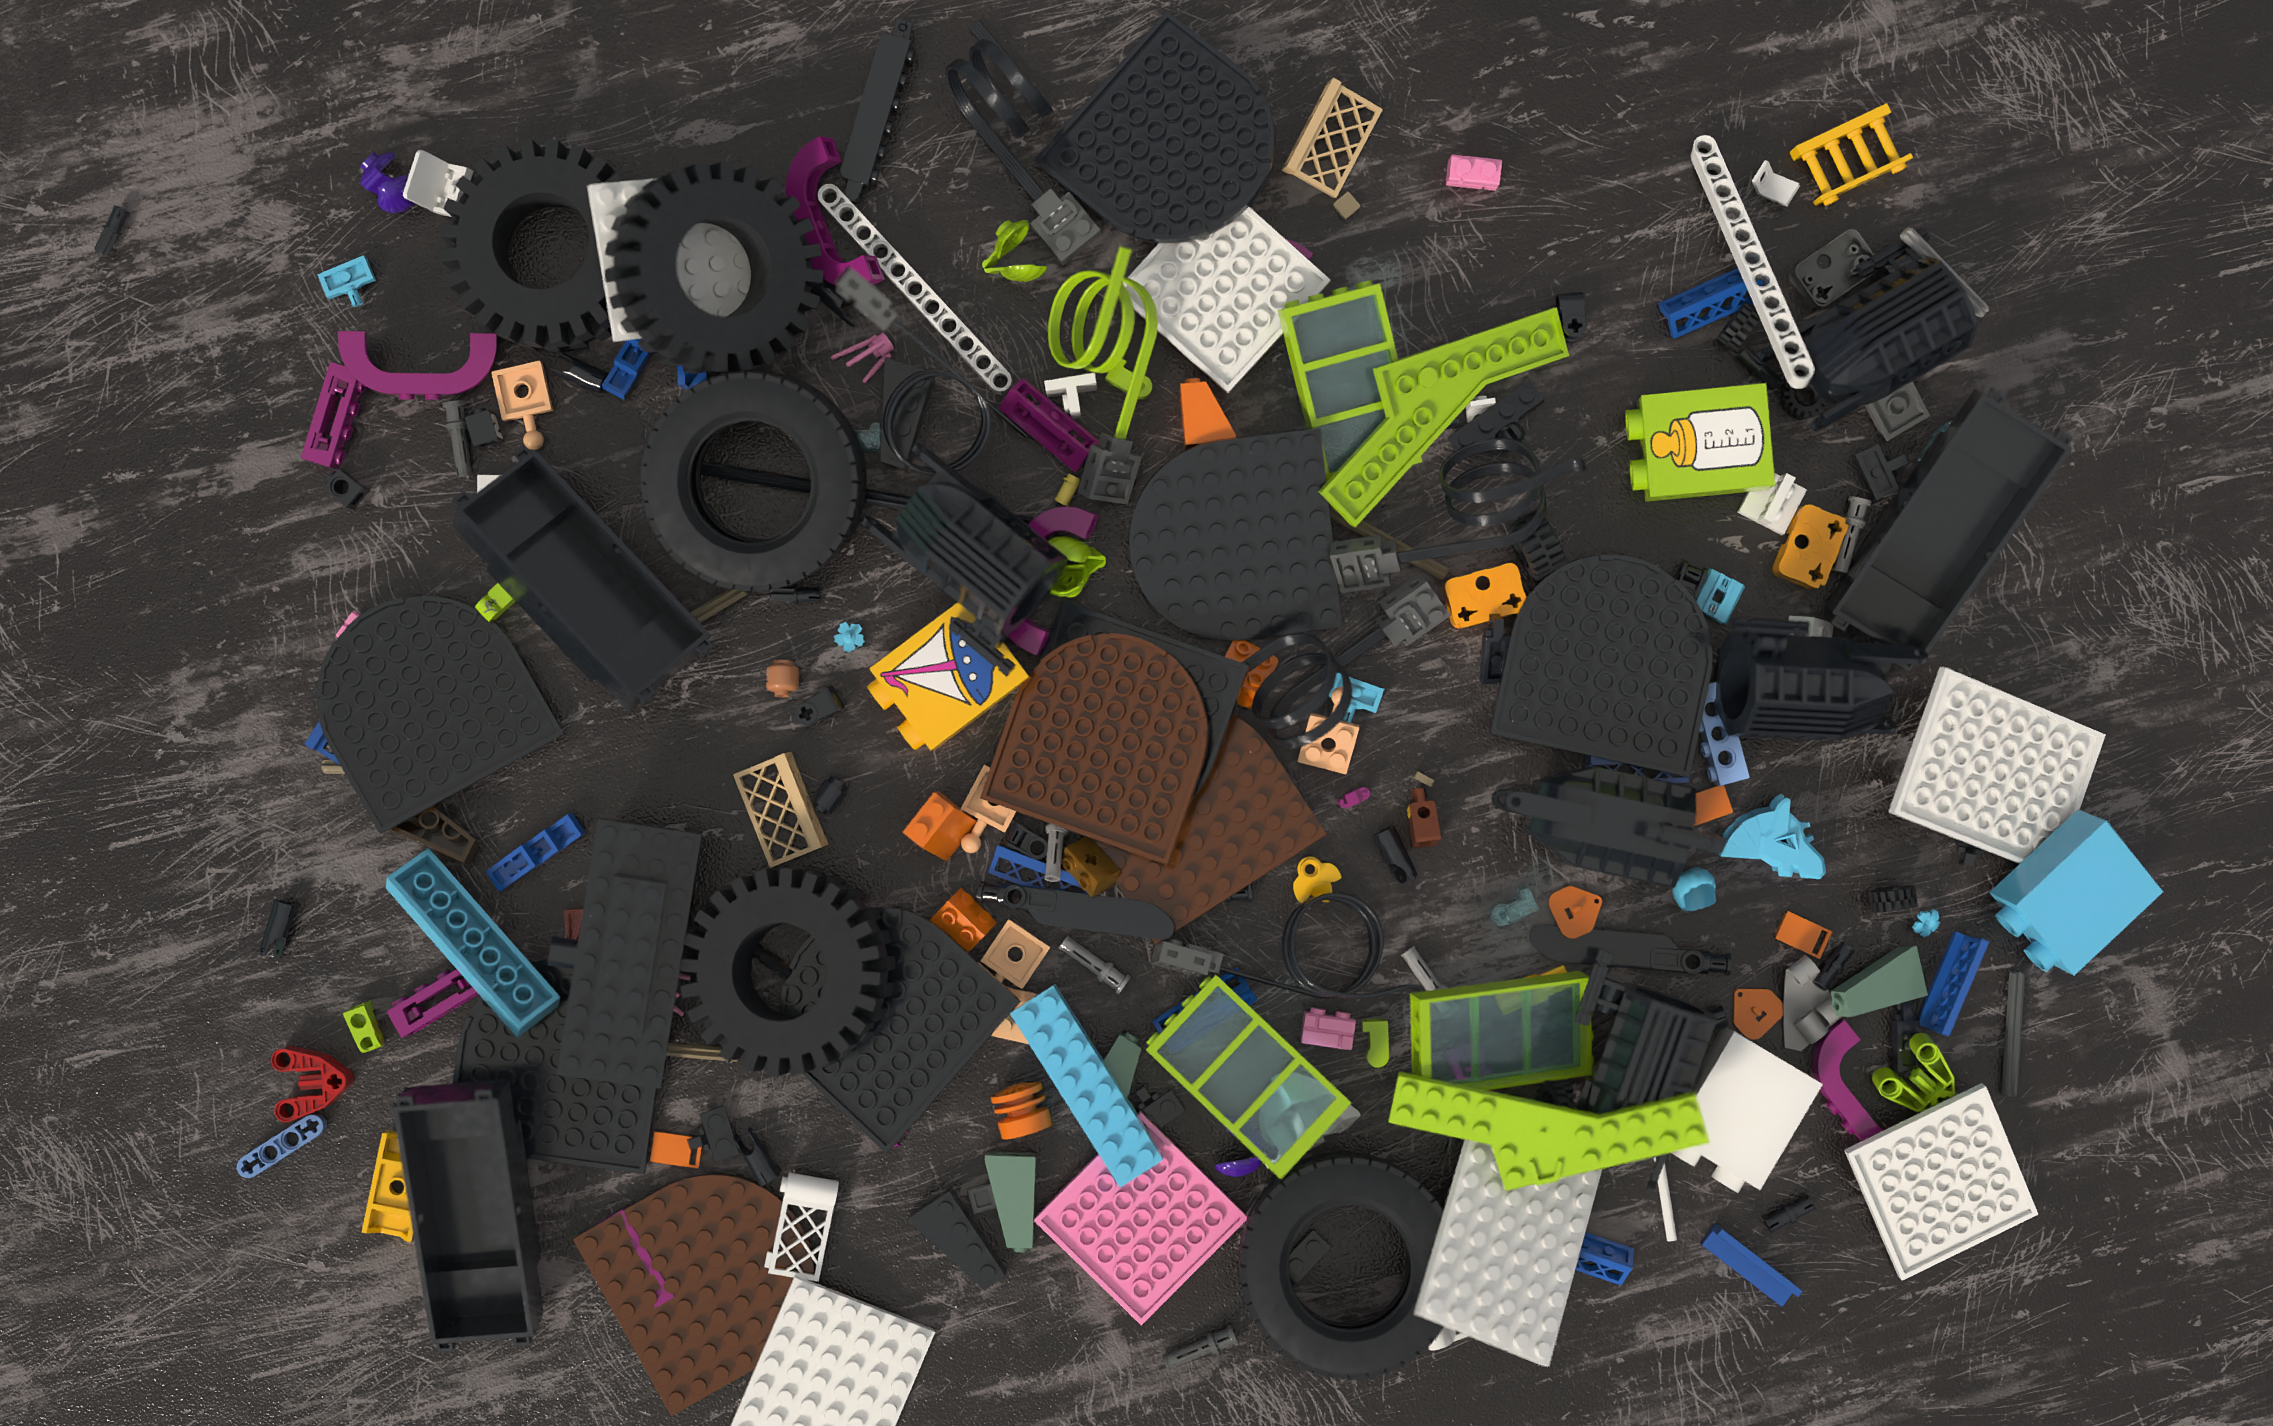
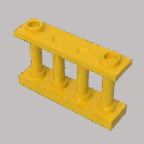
M1887 103L1801 143L1790 151L1793 161L1801 157L1803 161H1807L1822 195L1813 201L1815 206L1824 203L1825 206L1839 200L1838 195L1886 172L1892 171L1895 174L1907 168L1906 163L1913 158L1912 154L1910 153L1902 158L1899 157L1883 124L1885 123L1884 118L1891 113ZM1869 125L1871 129L1874 128L1890 161L1889 164L1878 169L1861 136L1863 133L1862 129ZM1846 136L1849 140L1852 139L1868 173L1857 179H1854L1838 146L1840 144L1839 140ZM1823 147L1830 151L1845 183L1834 190L1831 189L1815 156L1817 155L1816 150Z

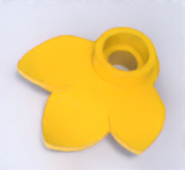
M1311 856L1305 857L1299 862L1297 867L1299 875L1293 883L1294 894L1297 900L1302 903L1310 895L1317 897L1322 894L1332 893L1331 882L1341 879V874L1337 867L1331 863H1321L1317 858ZM1308 864L1314 866V872L1311 874L1305 871V867Z

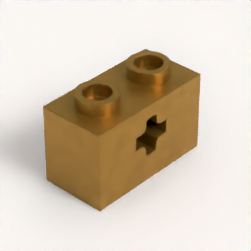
M1086 836L1066 846L1061 864L1091 897L1115 885L1120 869L1092 838Z

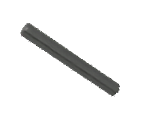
M2011 971L2009 973L2001 1092L2002 1095L2009 1097L2017 1096L2025 984V974L2019 971Z

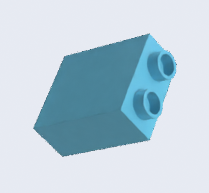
M2077 810L1989 893L2002 907L1995 915L1999 923L2012 935L2019 937L2023 933L2031 942L2024 949V952L2037 967L2048 972L2053 966H2056L2074 976L2161 895L2163 891L2106 820Z

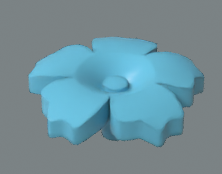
M844 622L840 624L838 632L841 634L834 636V642L838 643L839 646L844 645L843 650L850 653L856 649L855 645L862 647L865 642L864 636L859 634L863 628L860 624L853 623L849 627L848 623Z
M1934 909L1930 912L1920 911L1917 914L1919 921H1915L1912 928L1915 933L1922 937L1929 936L1931 931L1934 932L1940 924V921H1938V911Z

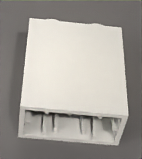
M1728 1028L1721 1029L1702 1060L1691 1093H1696L1710 1143L1671 1153L1694 1167L1701 1155L1714 1162L1718 1166L1711 1177L1739 1193L1745 1181L1761 1190L1823 1084Z

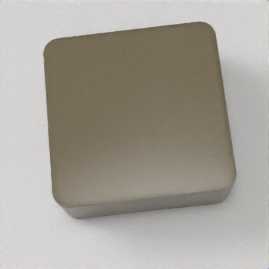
M1346 192L1334 202L1333 207L1344 220H1347L1360 208V204L1349 192Z
M1415 771L1412 776L1413 779L1428 787H1432L1435 782L1418 771Z

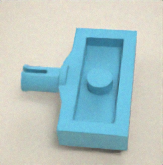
M364 255L317 274L328 299L348 294L353 307L363 304L357 290L366 284L376 281L369 261Z
M1337 673L1333 690L1343 686L1340 673ZM1349 677L1352 685V699L1348 711L1342 720L1351 723L1355 709H1365L1376 713L1384 689Z

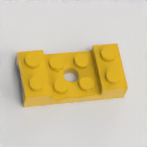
M386 1130L381 1136L362 1233H384L399 1236L406 1242H413L414 1236L397 1133L393 1130ZM394 1180H399L404 1184V1191L402 1193H396L393 1190L392 1184Z

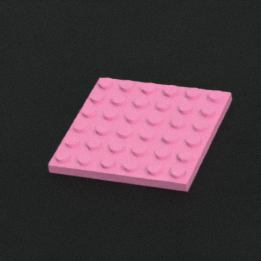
M1140 1111L1138 1115L1163 1153V1161L1124 1186L1119 1187L1100 1155L1097 1154L1034 1217V1221L1142 1325L1246 1221L1248 1216Z

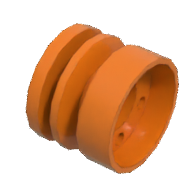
M1041 1082L1017 1083L1003 1088V1090L990 1097L993 1104L1004 1102V1104L994 1108V1112L997 1114L1007 1113V1117L998 1121L1002 1139H1012L1032 1134L1053 1124L1049 1108L1036 1107V1104L1046 1098L1045 1094L1033 1095V1093L1043 1089Z

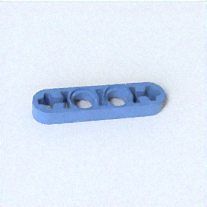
M313 1113L299 1120L243 1156L237 1163L238 1173L244 1178H252L321 1135L327 1128L326 1118L322 1114ZM317 1120L319 1123L316 1127L317 1130L312 1129L306 1133L302 1130L311 1125V1121ZM289 1132H294L298 1135L299 1142L297 1145L292 1146L287 1142V1134ZM271 1145L277 1149L278 1153L275 1159H270L266 1156L265 1150L267 1146ZM258 1158L262 1161L248 1171L245 1168L248 1162Z

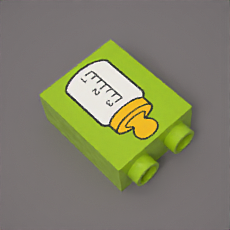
M1766 383L1641 395L1637 401V409L1626 410L1627 439H1640L1642 459L1630 460L1631 487L1633 491L1645 490L1646 502L1764 491L1775 486Z

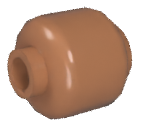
M774 660L773 664L767 667L766 688L771 692H775V697H790L791 692L798 690L799 668L793 665V661Z

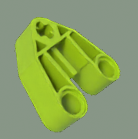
M1926 1033L1915 1034L1909 1042V1046L1915 1056L1935 1077L1932 1080L1920 1068L1917 1070L1913 1069L1908 1078L1921 1091L1917 1092L1908 1082L1888 1067L1878 1068L1872 1075V1081L1883 1097L1916 1112H1923L1955 1096L1954 1076L1939 1048ZM1928 1045L1926 1050L1920 1051L1922 1047ZM1891 1080L1889 1084L1883 1085L1885 1081Z

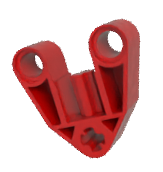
M287 1046L276 1050L271 1056V1064L278 1071L301 1072L321 1070V1074L300 1075L298 1085L301 1090L322 1089V1093L292 1096L277 1103L274 1111L275 1116L282 1122L295 1120L332 1105L354 1081L351 1070L329 1054ZM284 1053L290 1056L291 1061L289 1065L283 1061ZM335 1077L342 1079V1083L336 1081ZM287 1103L294 1107L293 1115L287 1112Z

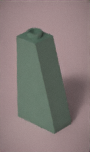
M1917 946L1896 947L1831 991L1832 1007L1836 1016L1853 1017L1927 996Z
M1120 1032L1103 1060L1128 1098L1141 1045L1138 1043L1140 1039L1129 1032H1126L1124 1035Z
M986 1151L985 1164L1007 1248H1013L1014 1252H1027L1028 1249L1033 1248L1036 1153Z

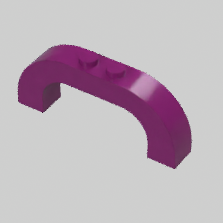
M819 136L808 142L798 151L791 162L786 179V197L794 196L800 203V206L793 214L797 220L809 218L814 227L813 230L804 234L807 245L818 243L820 245L821 256L811 259L812 268L823 270V279L836 285L834 281L846 266L855 270L871 285L877 284L885 279L876 256L862 255L850 262H846L839 256L818 202L817 185L820 177L826 170L842 161L834 139Z
M338 331L340 355L350 374L366 387L383 394L399 395L400 400H415V395H425V400H441V395H457L470 391L486 379L497 357V334L470 333L469 358L466 364L455 372L447 374L388 373L377 369L371 362L368 355L367 333L365 331Z
M1058 507L1041 513L1028 526L1046 540L1060 531H1068L1082 538H1091L1100 515L1083 508ZM1028 617L1016 630L1011 631L1008 637L1022 649L1032 654L1040 655L1044 651L1051 631L1035 624Z
M1839 1019L1828 1028L1829 1031L1816 1041L1811 1057L1812 1074L1816 1081L1823 1084L1820 1092L1827 1100L1825 1103L1827 1108L1834 1115L1839 1114L1843 1119L1841 1125L1850 1135L1854 1133L1858 1139L1863 1141L1884 1130L1874 1122L1841 1079L1840 1063L1842 1057L1860 1041V1038L1845 1020Z

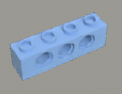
M1716 682L1709 683L1705 705L1710 702L1715 707ZM1704 707L1699 730L1703 743H1700L1703 757L1708 758L1710 767H1707L1709 780L1711 782L1714 781L1716 786H1721L1750 778L1739 736L1727 735L1716 707L1712 716H1708L1705 713ZM1714 727H1718L1722 733L1721 738L1717 741L1711 736V731ZM1722 751L1728 755V761L1724 765L1718 761V755Z

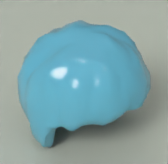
M1693 867L1682 872L1676 887H1672L1674 900L1680 909L1696 911L1713 905L1716 902L1715 878L1708 870L1699 867Z

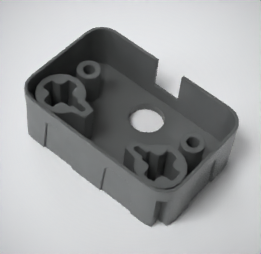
M1849 229L1793 267L1789 272V279L1800 292L1808 307L1820 310L1866 279L1858 274L1859 271L1854 272L1856 265L1865 260L1869 261V258L1874 254L1859 232ZM1820 255H1826L1830 258V266L1828 268L1822 269L1817 265V258ZM1827 289V292H1825L1821 298L1818 299L1816 297V294L1818 292Z

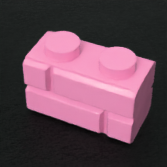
M1452 154L1448 160L1446 186L1482 189L1484 187L1485 190L1496 191L1500 183L1502 160Z
M1311 1007L1310 1011H1304L1300 1035L1301 1043L1352 1050L1356 1020L1350 1018L1351 1013L1336 1011L1335 1015L1325 1014V1009Z

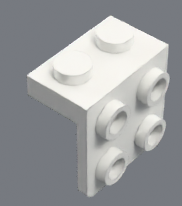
M418 150L404 188L403 196L405 199L436 214L451 217L444 210L445 203L448 198L459 202L463 193L455 185L462 175L471 181L473 170L449 164L426 151Z

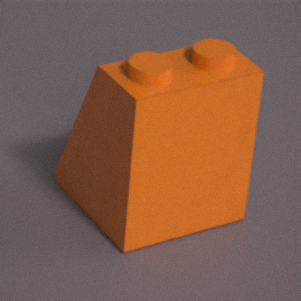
M1200 378L1186 379L1185 383L1180 384L1185 451L1192 446L1204 442L1236 437L1235 432L1206 382H1200Z
M937 791L931 795L902 833L923 849L948 861L961 845L963 836L973 830L977 820L961 810L958 805L940 791Z

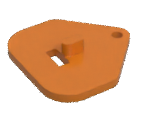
M1567 886L1554 892L1549 898L1548 905L1563 936L1575 939L1593 930L1602 905V898L1574 886ZM1567 908H1569L1573 916L1570 920L1565 912Z
M1736 989L1734 991L1733 1024L1745 1037L1749 1039L1761 1038L1782 1018L1783 1003L1771 990ZM1762 1011H1764L1766 1014L1759 1021H1757L1755 1018L1757 1016H1760L1762 1014Z

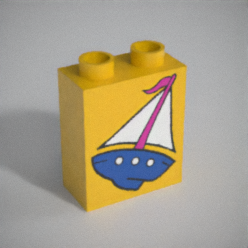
M958 602L869 668L876 679L867 685L868 690L884 710L894 703L906 717V720L898 725L897 728L915 751L924 744L930 750H936L1019 688L1029 678L1026 671L1004 642L997 649L1005 655L1003 658H1008L1016 664L1015 669L1008 677L998 670V666L994 667L960 639L961 635L957 636L948 629L950 623L956 617L966 623V627H971L977 619Z

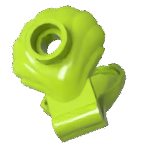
M1007 220L997 229L996 236L998 239L994 252L982 263L986 273H1001L1002 276L1009 280L1020 282L1033 281L1046 273L1048 266L1014 265L994 268L1004 255L1015 249L1024 240L1030 228L1028 220L1014 223Z
M1056 536L1049 539L1048 542L1068 557V560L1080 562L1065 566L1062 576L1052 588L1050 594L1069 598L1077 596L1087 583L1089 575L1105 566V556L1094 547H1089L1083 541L1073 537Z

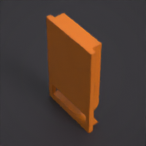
M1724 785L1696 793L1694 826L1733 813Z
M1787 911L1784 913L1774 936L1775 939L1820 959L1832 931ZM1824 930L1827 933L1817 954H1814L1812 951L1821 931Z
M654 1131L650 1162L699 1169L703 1146L697 1149L696 1163L691 1165L692 1150H690L687 1139L692 1138L691 1136Z

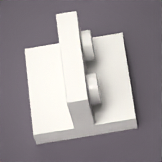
M1095 373L1044 381L1047 398L1062 396L1065 413H1070L1072 419L1081 418L1077 393L1097 390Z
M1774 473L1775 486L1769 490L1747 492L1737 512L1783 535L1807 489L1793 483L1795 477L1788 473L1781 476Z

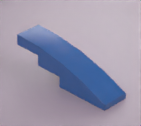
M642 338L626 340L614 359V366L602 383V389L623 400L626 399L652 352H645L637 345Z
M571 812L551 827L544 829L527 843L516 848L485 872L498 891L501 892L565 849L586 832Z

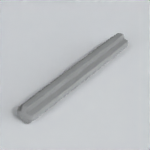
M1907 227L1900 234V238L1918 257L1924 254L1941 260L1967 291L1975 315L1983 317L1989 311V306L1913 228Z

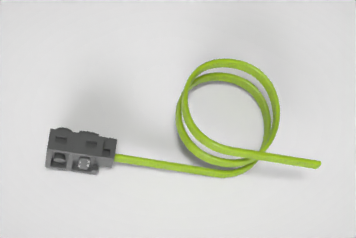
M1119 247L1112 275L1091 270L1081 271L1069 277L1062 284L1054 298L1049 316L1048 342L1052 356L1061 366L1073 369L1083 368L1094 373L1109 372L1123 358L1134 327L1133 303L1122 282L1130 285L1143 302L1146 313L1145 334L1115 434L1102 432L1099 444H1091L1077 493L1088 499L1128 504L1142 456L1130 451L1133 441L1127 439L1126 436L1155 343L1158 316L1150 293L1140 283L1124 277L1131 254V249ZM1101 277L1085 290L1077 305L1072 325V348L1077 361L1070 363L1065 358L1060 344V323L1066 300L1074 287L1084 279ZM1108 285L1092 341L1085 352L1083 332L1089 306L1096 294ZM1119 296L1122 306V326L1119 338L1109 358L1102 365L1093 367L1090 363L1096 358L1105 341Z

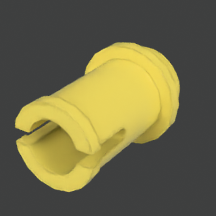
M1068 473L1067 477H1063L1065 481L1054 499L1066 507H1069L1081 481Z

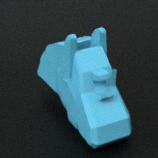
M1782 794L1774 797L1769 807L1751 810L1749 813L1735 818V821L1722 833L1726 843L1723 853L1716 852L1721 857L1762 859L1771 865L1772 871H1778V876L1792 877L1794 871V873H1799L1801 878L1821 879L1826 873L1824 858L1809 843L1814 840L1813 835L1805 836L1803 832L1804 828L1810 827V823L1808 821H1798L1790 813V799L1784 798Z

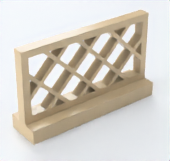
M1332 78L1327 82L1282 171L1289 175L1293 174L1335 199L1383 109L1342 86V82ZM1341 93L1349 97L1351 108L1340 111L1337 99ZM1366 107L1374 112L1370 121L1361 123L1357 109ZM1353 111L1357 125L1345 128L1341 114ZM1337 116L1340 130L1328 133L1325 123L1327 118ZM1368 125L1365 131H1363V126ZM1358 128L1361 139L1359 143L1350 145L1346 131ZM1342 133L1345 147L1333 150L1329 136ZM1325 138L1329 152L1316 155L1315 141ZM1346 150L1349 162L1347 165L1338 168L1334 153ZM1311 151L1312 157L1307 158ZM1330 155L1334 169L1321 172L1318 158ZM1313 160L1317 174L1308 176L1300 171L1304 162ZM1335 172L1338 183L1334 190L1325 186L1323 175Z
M792 751L733 774L770 868L829 845ZM774 763L779 771L776 781L764 776L767 767ZM762 769L760 774L755 772L757 770ZM751 774L758 777L754 790L745 787L742 779L743 776ZM762 780L774 785L769 797L758 793ZM778 787L786 790L788 794L785 804L773 799ZM756 796L767 801L763 814L756 811L753 807ZM771 803L783 808L779 820L767 816ZM787 810L796 814L798 820L795 827L783 823ZM765 819L777 824L772 837L763 832L762 826ZM780 827L792 831L788 844L776 839ZM796 834L805 837L808 848L800 850L792 846ZM774 843L786 848L783 857L778 860L774 859L771 852ZM790 850L795 852L793 854L788 855Z

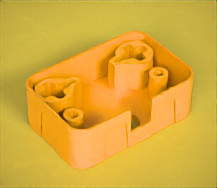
M1809 504L1799 507L1786 532L1787 534L1789 533L1787 541L1781 545L1773 564V573L1779 578L1809 590L1825 586L1849 525L1845 524L1846 519ZM1834 524L1833 528L1836 532L1830 534L1831 529L1828 528V525ZM1802 534L1808 538V546L1805 549L1796 547L1794 542L1796 536ZM1815 570L1814 574L1818 577L1811 580L1812 576L1809 575V572Z
M1507 563L1446 581L1442 586V592L1447 610L1451 615L1450 621L1452 626L1461 629L1489 621V614H1500L1501 617L1517 614L1526 599L1518 567L1513 563ZM1479 576H1486L1489 579L1490 586L1487 590L1482 591L1476 587L1475 582ZM1510 595H1512V598L1518 599L1515 608L1512 605H1502V603L1509 600ZM1461 608L1464 611L1475 612L1466 617V621L1458 617Z

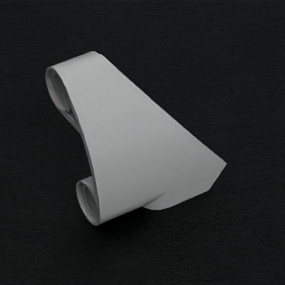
M1806 955L1786 970L1784 981V1048L1802 1051L1809 1044H1813L1821 1039L1829 1031L1828 1028L1842 1018L1841 1016H1836L1832 1007L1830 991L1828 989L1823 991L1813 984L1812 981L1820 971Z

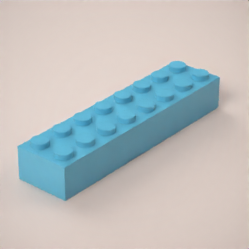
M429 848L387 877L386 889L517 1038L558 1007L560 996Z
M1053 984L1010 1013L1119 1187L1124 1186L1163 1161L1164 1155L1056 984Z

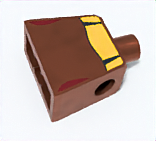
M1426 788L1411 790L1412 803L1407 807L1411 848L1437 846L1441 840L1435 801L1427 800ZM1418 812L1425 813L1426 818L1419 817Z

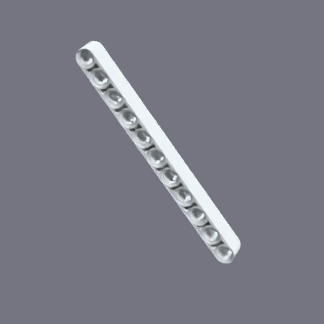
M1701 135L1696 138L1691 152L1692 163L1787 382L1793 388H1804L1808 385L1814 373L1813 363L1717 143L1711 136ZM1705 148L1709 152L1704 154L1699 152L1698 149ZM1715 170L1718 172V175H1710L1707 171ZM1725 192L1728 196L1720 197L1717 193ZM1731 213L1735 214L1738 218L1733 220L1729 219L1726 215ZM1744 236L1747 238V241L1741 242L1736 237ZM1754 258L1757 263L1750 264L1745 259ZM1763 280L1767 285L1762 287L1757 285L1755 281ZM1772 302L1777 308L1769 309L1765 303ZM1775 325H1783L1786 331L1776 330ZM1791 347L1795 349L1796 354H1788L1784 348ZM1802 370L1806 373V377H1798L1794 371Z
M833 184L822 186L818 192V199L831 217L867 255L875 256L879 248L888 249L886 257L877 258L881 271L993 392L999 395L1007 394L1013 385L1009 372L838 187ZM829 193L837 194L836 200L832 203L824 201L825 196ZM851 211L854 213L852 220L843 221L841 219L843 213ZM862 230H870L871 236L868 239L861 240L858 238ZM897 266L905 268V273L900 277L892 275L893 269ZM915 284L922 286L920 294L911 295L909 293L911 286ZM930 303H937L939 305V310L935 314L926 312V308ZM948 321H953L957 325L956 329L952 332L943 330L944 324ZM966 339L974 342L972 349L969 351H964L960 348L961 342ZM988 358L991 361L990 366L987 369L978 368L977 362L979 359ZM999 376H1004L1008 379L1007 385L1003 388H998L994 385L995 379Z

